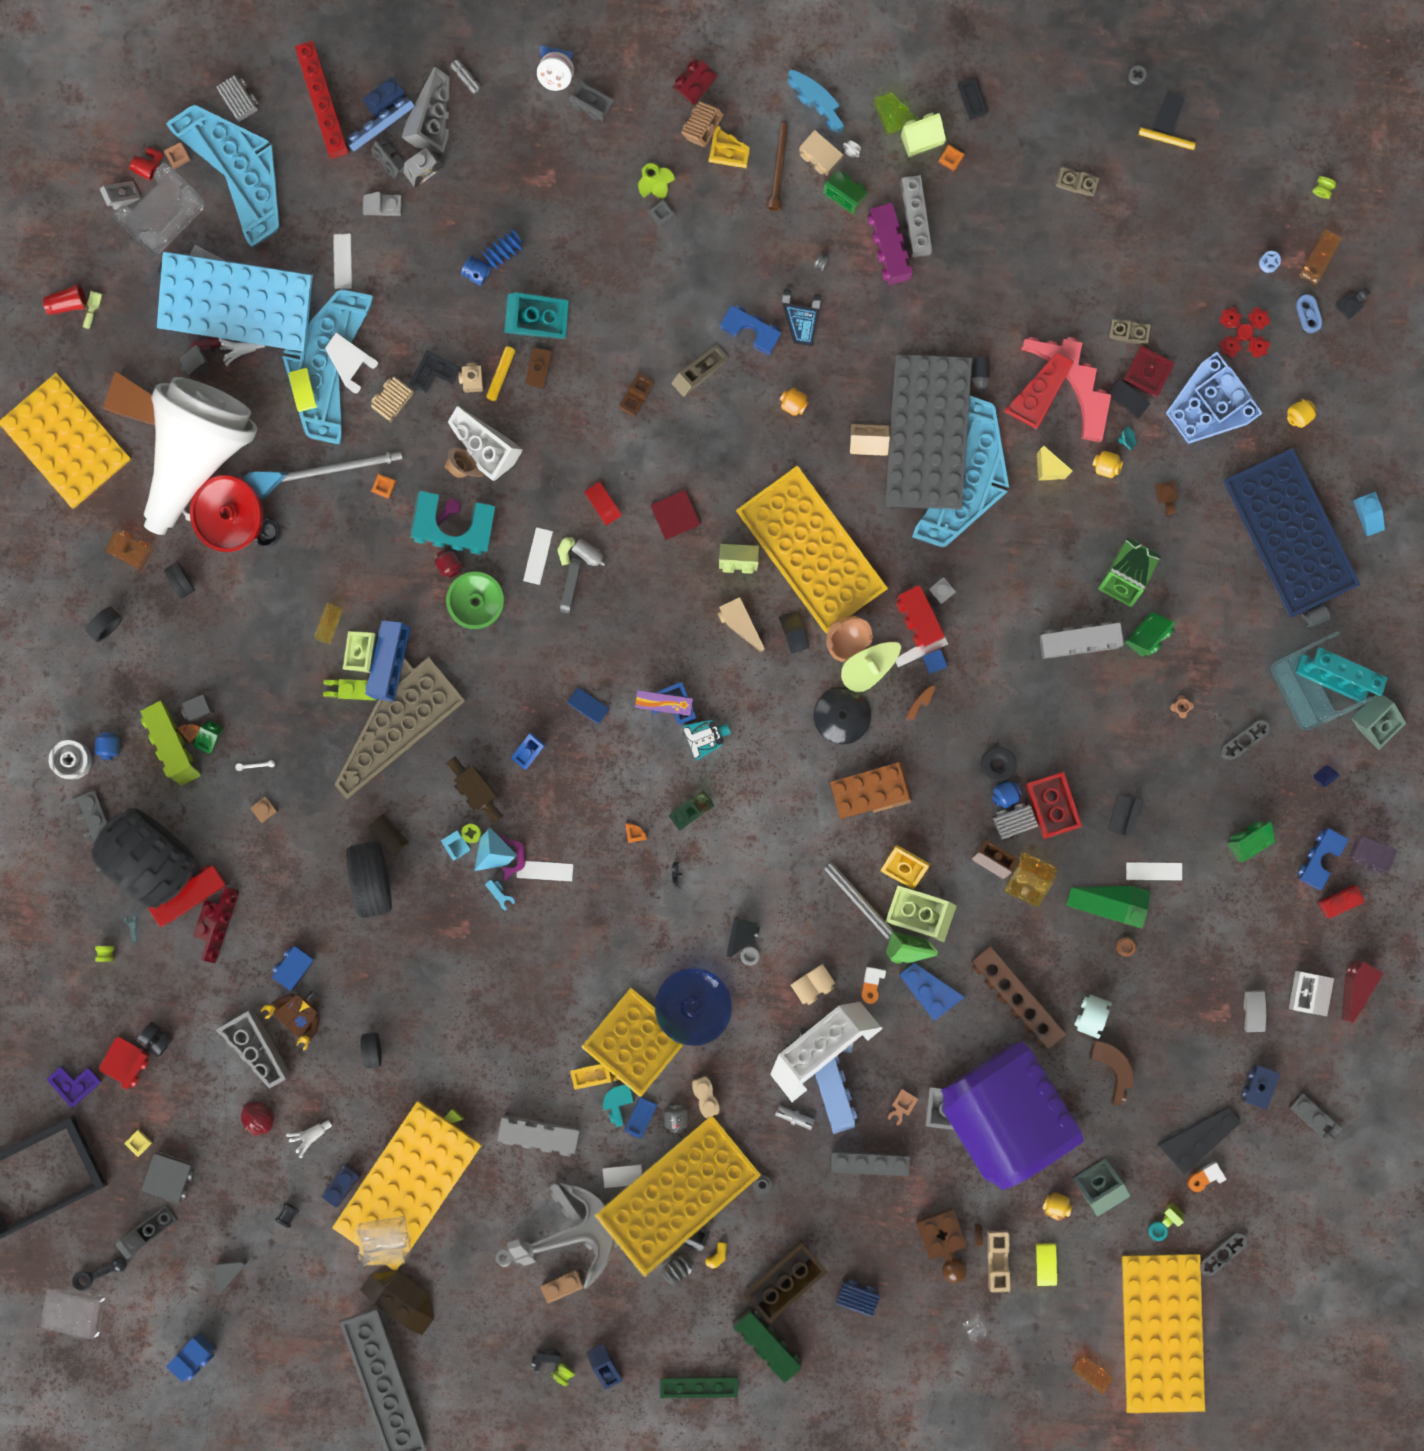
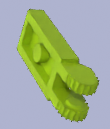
M324 680V684L327 686L339 685L338 692H323L325 697L377 701V699L365 695L368 682L366 680Z

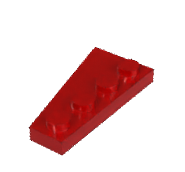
M1057 352L1004 412L1038 429L1074 361Z

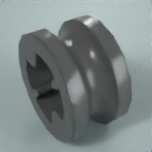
M1134 66L1129 72V81L1134 85L1143 83L1147 75L1145 68ZM1140 72V73H1141V76H1140V77H1142V78H1141V79H1140V78H1136V79H1135V78L1133 77L1134 74Z
M821 252L814 268L819 267L823 271L830 255L825 256Z

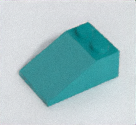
M517 292L508 294L504 333L565 339L569 300Z

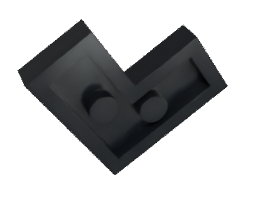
M427 350L409 384L425 393L428 392L435 377L453 385L461 367Z

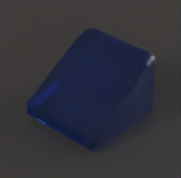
M1326 765L1314 774L1313 778L1320 787H1326L1338 778L1340 774Z

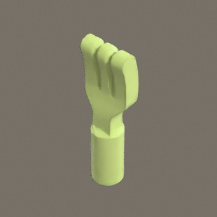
M90 292L87 303L89 310L83 324L84 328H91L94 311L100 306L102 293Z

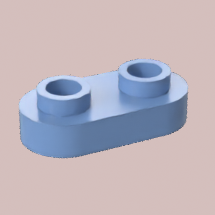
M1310 295L1301 296L1296 302V309L1302 327L1308 333H1315L1322 326V318L1316 300ZM1307 303L1308 309L1303 308L1302 304ZM1309 321H1313V322H1314V326H1313V327L1309 326V324H1308Z

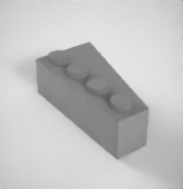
M1112 622L1101 623V626L1093 627V624L1083 625L1082 629L1075 630L1074 627L1063 628L1062 632H1055V629L1046 630L1043 635L1039 636L1043 659L1112 650L1124 646L1121 624H1112Z
M255 1009L216 1029L219 1035H222L227 1040L231 1048L238 1052L242 1060L250 1065L255 1074L268 1088L276 1086L291 1077L288 1068Z
M504 1115L501 1119L497 1141L508 1145L518 1144L528 1149H533V1147L541 1148L540 1151L552 1153V1150L559 1151L560 1155L571 1156V1154L576 1152L580 1129Z

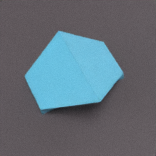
M491 828L480 838L474 871L507 866L517 856Z

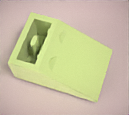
M720 544L719 569H723V572L726 573L742 570V573L753 574V571H757L759 546Z

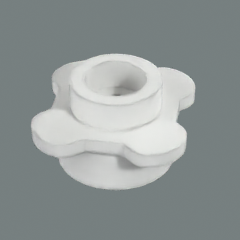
M851 140L843 144L844 152L848 156H860L861 147Z

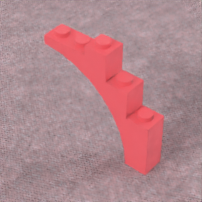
M1034 337L1024 339L1021 350L1034 353L1048 361L1058 352L1074 361L1066 378L1072 385L1081 407L1083 423L1081 439L1101 442L1111 395L1107 394L1105 390L1096 389L1093 391L1096 368H1092V365L1086 363L1078 365L1082 342H1078L1076 338L1067 337V339H1063L1061 346H1058L1057 342L1047 341V343H1043Z

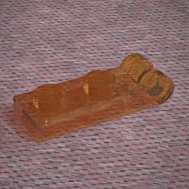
M1325 229L1300 272L1299 277L1310 280V283L1316 286L1342 238ZM1311 267L1317 270L1315 274L1309 271Z

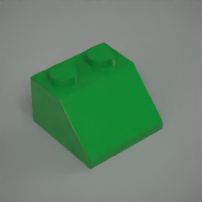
M836 171L824 184L823 194L854 215L868 195L867 189L862 184H856L851 181V177L845 172L840 173Z

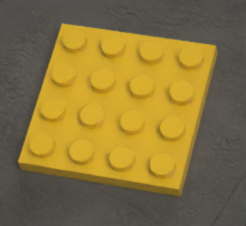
M630 988L582 1045V1048L641 1097L690 1037Z

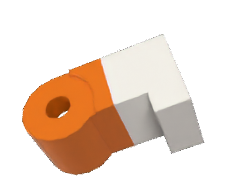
M866 966L861 997L865 1003L873 1004L878 1000L877 987L879 978L885 979L886 970Z
M1213 1161L1189 1175L1187 1185L1192 1191L1200 1192L1212 1181L1217 1180L1218 1183H1221L1226 1178L1218 1164Z

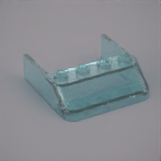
M1339 631L1333 632L1275 661L1271 666V673L1299 728L1304 731H1310L1373 700L1372 696H1369L1340 711H1336L1333 709L1322 685L1294 673L1300 655H1306L1307 650L1339 635Z

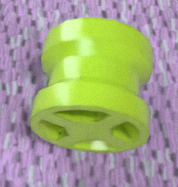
M1320 176L1317 180L1318 185L1314 187L1313 193L1321 198L1330 199L1331 191L1335 188L1336 182L1330 178Z
M467 824L462 828L461 836L466 842L475 843L481 838V830L475 824Z
M95 946L97 951L95 962L115 961L113 956L115 946Z
M560 1362L557 1371H554L551 1376L558 1383L566 1387L569 1384L568 1380L574 1377L576 1373L569 1366Z

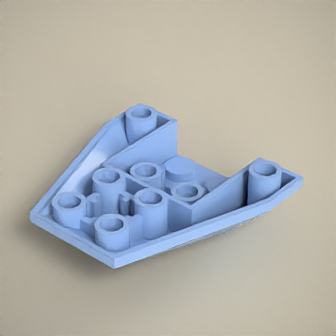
M1217 351L1200 364L1166 414L1189 444L1245 426L1260 416L1262 411L1236 373Z

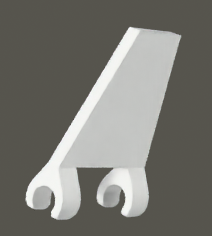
M335 333L325 347L345 386L353 393H358L361 387L351 381V378L362 362L372 369L376 368L378 362L337 333Z

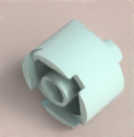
M1091 994L1089 998L1085 996L1081 1005L1084 1008L1082 1016L1078 1015L1075 1026L1078 1027L1077 1031L1099 1039L1100 1035L1097 1032L1098 1030H1103L1110 1011L1106 1008L1107 1005L1111 1006L1112 1002Z

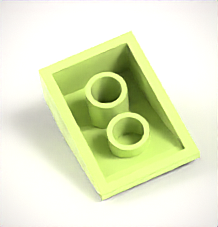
M897 886L885 922L944 942L957 906L949 901Z

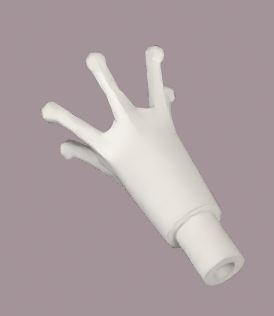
M219 338V341L222 342L221 350H233L225 354V358H223L226 366L241 355L265 347V345L227 341Z
M327 1120L321 1125L317 1124L298 1133H287L286 1136H298L290 1138L289 1142L303 1140V1143L296 1150V1153H299L304 1147L299 1155L300 1158H303L307 1148L332 1125Z

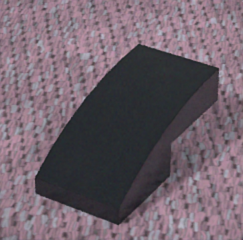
M1117 379L1107 392V394L1111 395L1113 401L1119 406H1123L1137 419L1142 416L1150 405L1146 399L1120 379Z

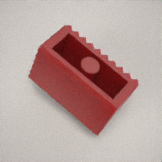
M1352 885L1318 901V904L1326 918H1333L1336 915H1340V913L1357 907V905H1361V903L1364 904L1365 901L1358 886Z

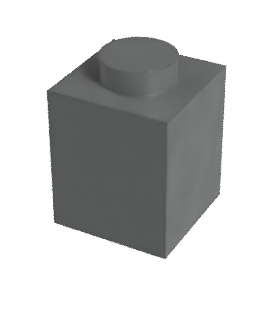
M200 695L182 703L183 708H181V712L185 719L188 718V721L193 722L213 714L206 695Z

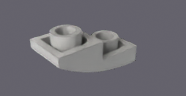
M1245 991L1243 1009L1246 1011L1244 1030L1246 1032H1265V991Z

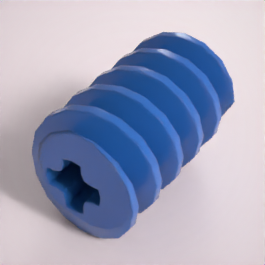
M510 229L511 235L504 233L505 240L501 237L498 238L499 245L492 242L493 249L487 246V254L481 251L488 263L496 269H499L497 262L505 264L504 257L511 260L509 253L517 255L516 248L523 251L522 241L513 229Z

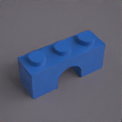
M731 305L720 324V329L736 338L742 329H753L757 334L753 347L770 356L781 337L780 329L772 324H769V326L764 324L763 320L754 314L752 316L746 314V310L738 305L736 307Z
M1329 828L1320 830L1316 837L1317 843L1315 847H1311L1307 853L1308 860L1306 864H1302L1297 873L1299 874L1298 880L1317 890H1322L1331 874L1322 868V856L1325 853L1340 856L1349 840Z

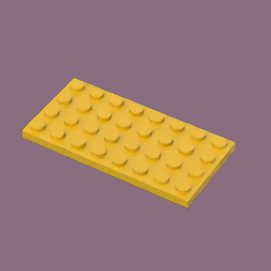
M798 466L736 510L739 517L825 634L828 633L830 626L836 620L844 616L853 615L888 589Z
M418 1100L332 1228L392 1270H397L482 1144Z
M711 1116L596 1213L595 1216L639 1271L646 1276L761 1175L716 1119Z
M1200 1254L1123 1255L1122 1282L1126 1412L1205 1411Z

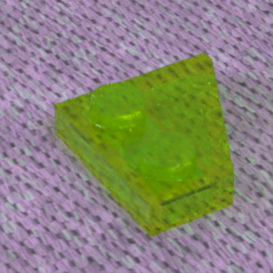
M892 92L873 100L886 135L902 131L903 126L908 121L914 119L916 121L921 120L908 111L909 108L901 103Z

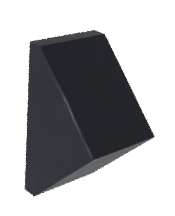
M797 612L780 617L779 621L790 653L793 654L808 649L809 645Z

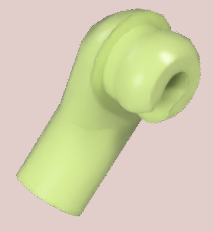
M572 537L562 539L558 547L562 566L571 563L568 552L570 548L575 546V539Z

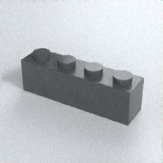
M831 1151L830 1171L833 1173L909 1176L910 1156L908 1154Z

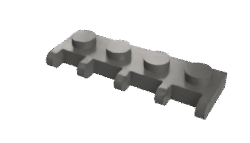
M92 791L70 801L71 804L79 803L83 814L76 816L77 820L84 818L88 826L89 832L83 834L84 838L91 836L93 842H95L99 832L108 821L97 792Z

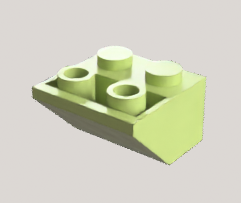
M930 113L923 116L922 120L916 121L914 119L905 123L901 138L909 157L945 143L946 138L939 113L935 115Z

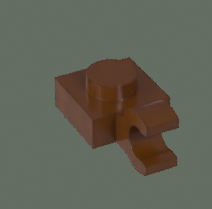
M1175 481L1155 484L1158 504L1164 503L1166 516L1174 515L1176 512L1173 501L1178 500Z

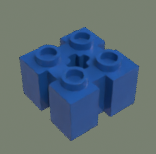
M199 1332L166 1367L182 1383L186 1379L190 1381L201 1370L199 1366L202 1365L204 1367L215 1356L212 1352L216 1347Z

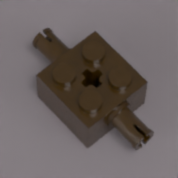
M456 756L451 758L446 764L457 776L454 779L456 783L454 785L455 789L461 795L465 794L468 800L466 802L473 810H484L493 823H496L503 817V814L493 804L494 800L499 796L474 766L465 769Z

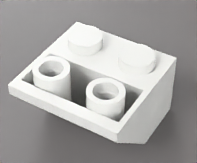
M1295 971L1289 1009L1327 1016L1334 978Z

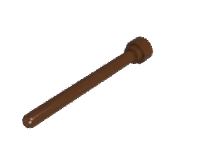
M787 121L780 123L772 196L767 200L766 207L770 211L782 210V201L779 194L788 128Z

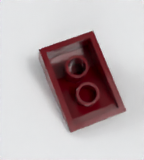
M1357 960L1348 965L1346 969L1348 973L1345 976L1341 1020L1349 1023H1354L1383 976L1382 972L1366 962Z

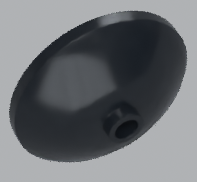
M846 687L834 688L824 693L817 701L813 714L814 724L819 734L827 741L839 745L850 744L859 740L868 730L871 721L870 707L866 699L859 692ZM840 712L846 713L845 719L839 717Z

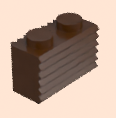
M986 839L977 846L971 860L1004 879L1011 874L1018 858L1011 855V853L1008 854V851L1001 849L998 845L995 846V843Z

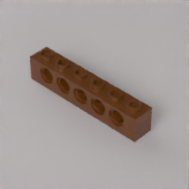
M987 946L971 960L974 964L971 966L978 975L981 973L984 975L986 985L991 990L993 988L996 989L999 993L997 995L999 1000L1003 1004L1008 1003L1012 1008L1009 1010L1016 1019L1020 1017L1024 1022L1023 1028L1029 1034L1033 1032L1037 1037L1035 1041L1041 1048L1045 1047L1049 1050L1066 1035L990 946ZM990 964H994L997 968L996 973L993 975L987 973V967ZM1002 979L1009 981V987L1005 990H1002L999 986ZM1016 993H1019L1022 997L1019 1004L1012 1002V996ZM1028 1008L1034 1010V1016L1031 1019L1025 1017V1011ZM1040 1023L1047 1025L1045 1033L1041 1034L1038 1032L1037 1027Z

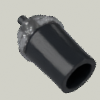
M989 357L974 358L972 381L974 386L979 388V393H983V388H986L991 381Z

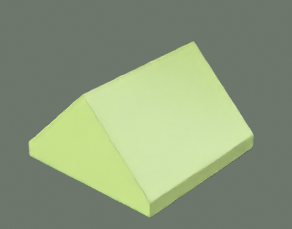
M348 631L343 669L370 673L378 635L375 633Z

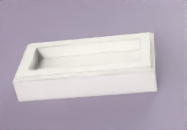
M641 1164L603 1168L604 1188L629 1186L642 1175Z

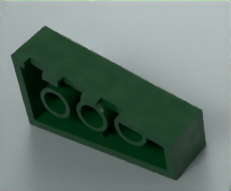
M749 1307L733 1321V1329L737 1333L741 1332L743 1340L748 1345H753L756 1354L763 1361H767L768 1367L785 1384L802 1369L800 1364L802 1360L795 1352L793 1354L787 1349L789 1347L783 1338L778 1339L774 1335L775 1329L769 1323L766 1325L761 1320L763 1316L757 1309L752 1310Z

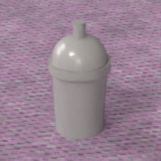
M581 538L572 549L588 565L597 566L601 564L604 566L606 564L602 561L603 555L600 549L593 547Z

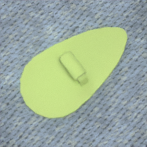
M897 642L879 643L849 657L841 669V678L844 685L855 692H863L870 689L893 666L899 656L901 645Z

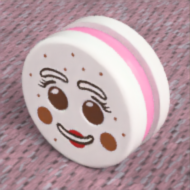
M560 52L546 54L541 59L537 68V77L544 87L556 91L566 88L574 74L572 61Z

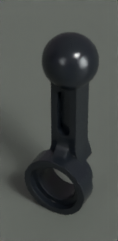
M117 1257L113 1259L110 1265L96 1271H79L73 1276L72 1285L78 1291H85L91 1287L95 1279L111 1272H123L127 1267V1262L124 1258ZM80 1275L87 1278V1285L80 1284Z

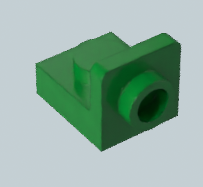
M206 721L200 727L193 746L211 754L224 729L215 722Z

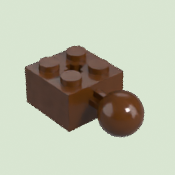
M952 1207L915 1220L929 1259L944 1257L943 1277L950 1283H959L964 1280L967 1274L966 1265L962 1260L956 1258L954 1251L967 1246ZM942 1229L943 1232H946L943 1238L936 1237L939 1234V1230Z

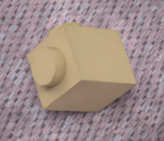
M468 363L466 367H462V372H459V383L463 384L465 393L484 391L481 365L478 366L477 363Z

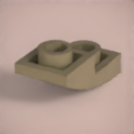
M1061 167L1055 186L1075 193L1094 196L1099 178L1085 172L1078 173Z
M1112 319L1109 338L1149 345L1152 326Z

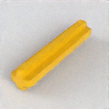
M505 347L486 395L489 400H497L515 354V349L512 347Z

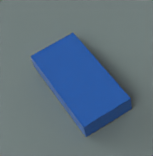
M642 1096L639 1097L624 1132L642 1139L657 1103Z

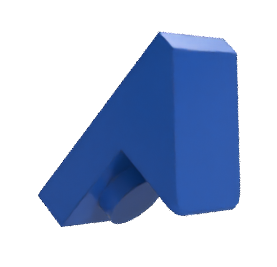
M531 732L511 759L526 770L545 749L546 744Z

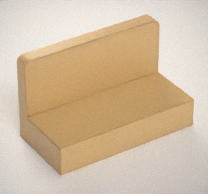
M851 424L850 453L888 455L889 426Z

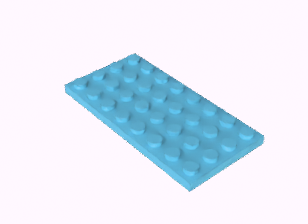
M165 251L162 258L157 328L304 352L306 351L313 275Z

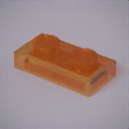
M1083 1353L1071 1368L1073 1372L1101 1394L1104 1393L1114 1380L1112 1376Z

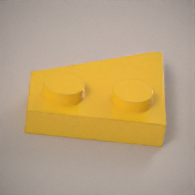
M717 126L713 135L709 162L747 168L750 147L737 141L734 136L726 134L721 130V127Z

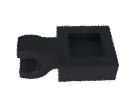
M1365 287L1356 296L1350 293L1336 307L1350 320L1364 307L1360 302L1371 292Z

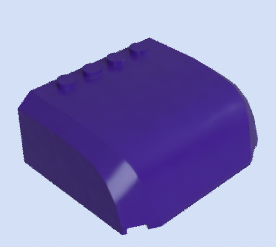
M1023 1041L1008 1045L941 1089L943 1095L942 1106L945 1116L983 1178L992 1182L1001 1190L1015 1186L1032 1177L1084 1142L1082 1132L1031 1049Z

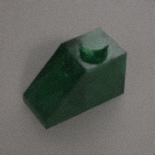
M703 790L671 813L669 817L679 831H681L715 805Z

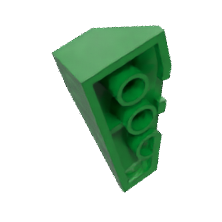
M1134 886L1071 887L1066 906L1143 929L1151 891Z

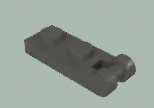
M1303 1093L1289 1106L1293 1112L1329 1144L1334 1141L1333 1138L1337 1133L1340 1134L1343 1131L1338 1124ZM1327 1125L1331 1127L1328 1133L1323 1130Z

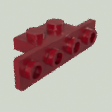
M225 887L219 904L208 900L204 901L193 937L206 941L201 957L202 961L216 963L235 903L238 899L239 890Z

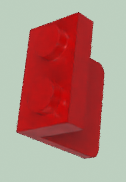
M117 1037L99 1066V1070L121 1082V1087L127 1090L132 1087L135 1088L140 1080L139 1075L141 1071L145 1070L150 1063L148 1059L151 1054L127 1040Z

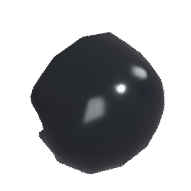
M263 518L261 530L255 539L258 545L271 547L277 544L282 535L280 525L273 518Z

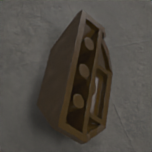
M399 1270L371 1273L360 1289L375 1306L404 1327L423 1335L434 1320L429 1292Z

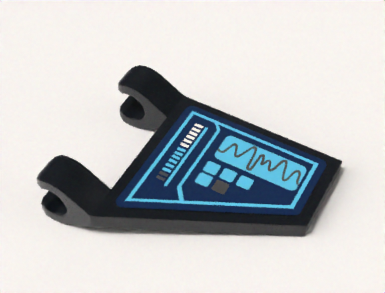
M784 289L782 305L794 344L813 347L821 295L815 294L812 307L789 304L791 290Z

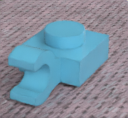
M490 880L485 884L499 901L503 910H507V907L504 905L506 900H510L512 904H515V900L512 897L504 896L502 893L504 888L498 881Z

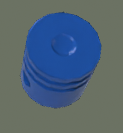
M471 255L466 261L461 275L482 286L487 280L492 266L482 260L478 261V258H474Z

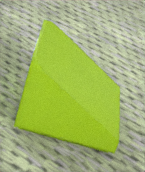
M452 1109L444 1117L451 1123L464 1119L455 1109Z

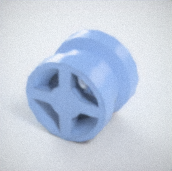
M1268 251L1261 257L1259 266L1264 272H1273L1280 265L1281 258L1277 252Z

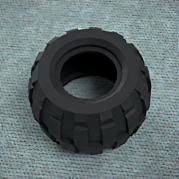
M128 808L125 812H120L113 817L99 832L93 844L95 847L91 850L93 862L111 881L138 902L150 908H159L162 903H168L176 897L188 883L193 873L192 869L196 865L195 857L180 840L152 817L137 808Z

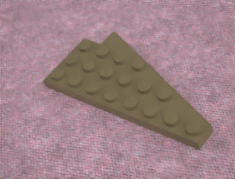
M429 657L415 669L404 658L395 701H377L335 783V786L347 800L466 702Z

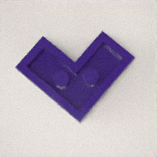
M63 1066L46 1079L71 1108H74L102 1082L90 1067L75 1080Z

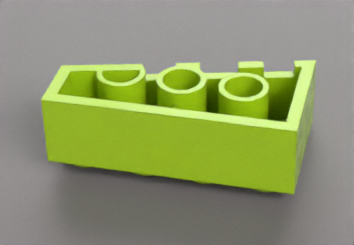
M159 701L141 710L142 718L140 720L145 729L148 728L150 732L148 734L149 740L158 749L155 753L158 759L163 761L165 765L163 770L168 778L171 777L180 786L202 776L200 771L192 766L191 763L194 760L188 750L183 748L185 742L180 733L175 731L177 726L167 706L162 701Z

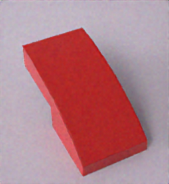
M600 481L584 491L606 526L622 516Z

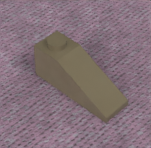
M715 345L680 371L671 384L685 397L727 362L729 357L718 345Z

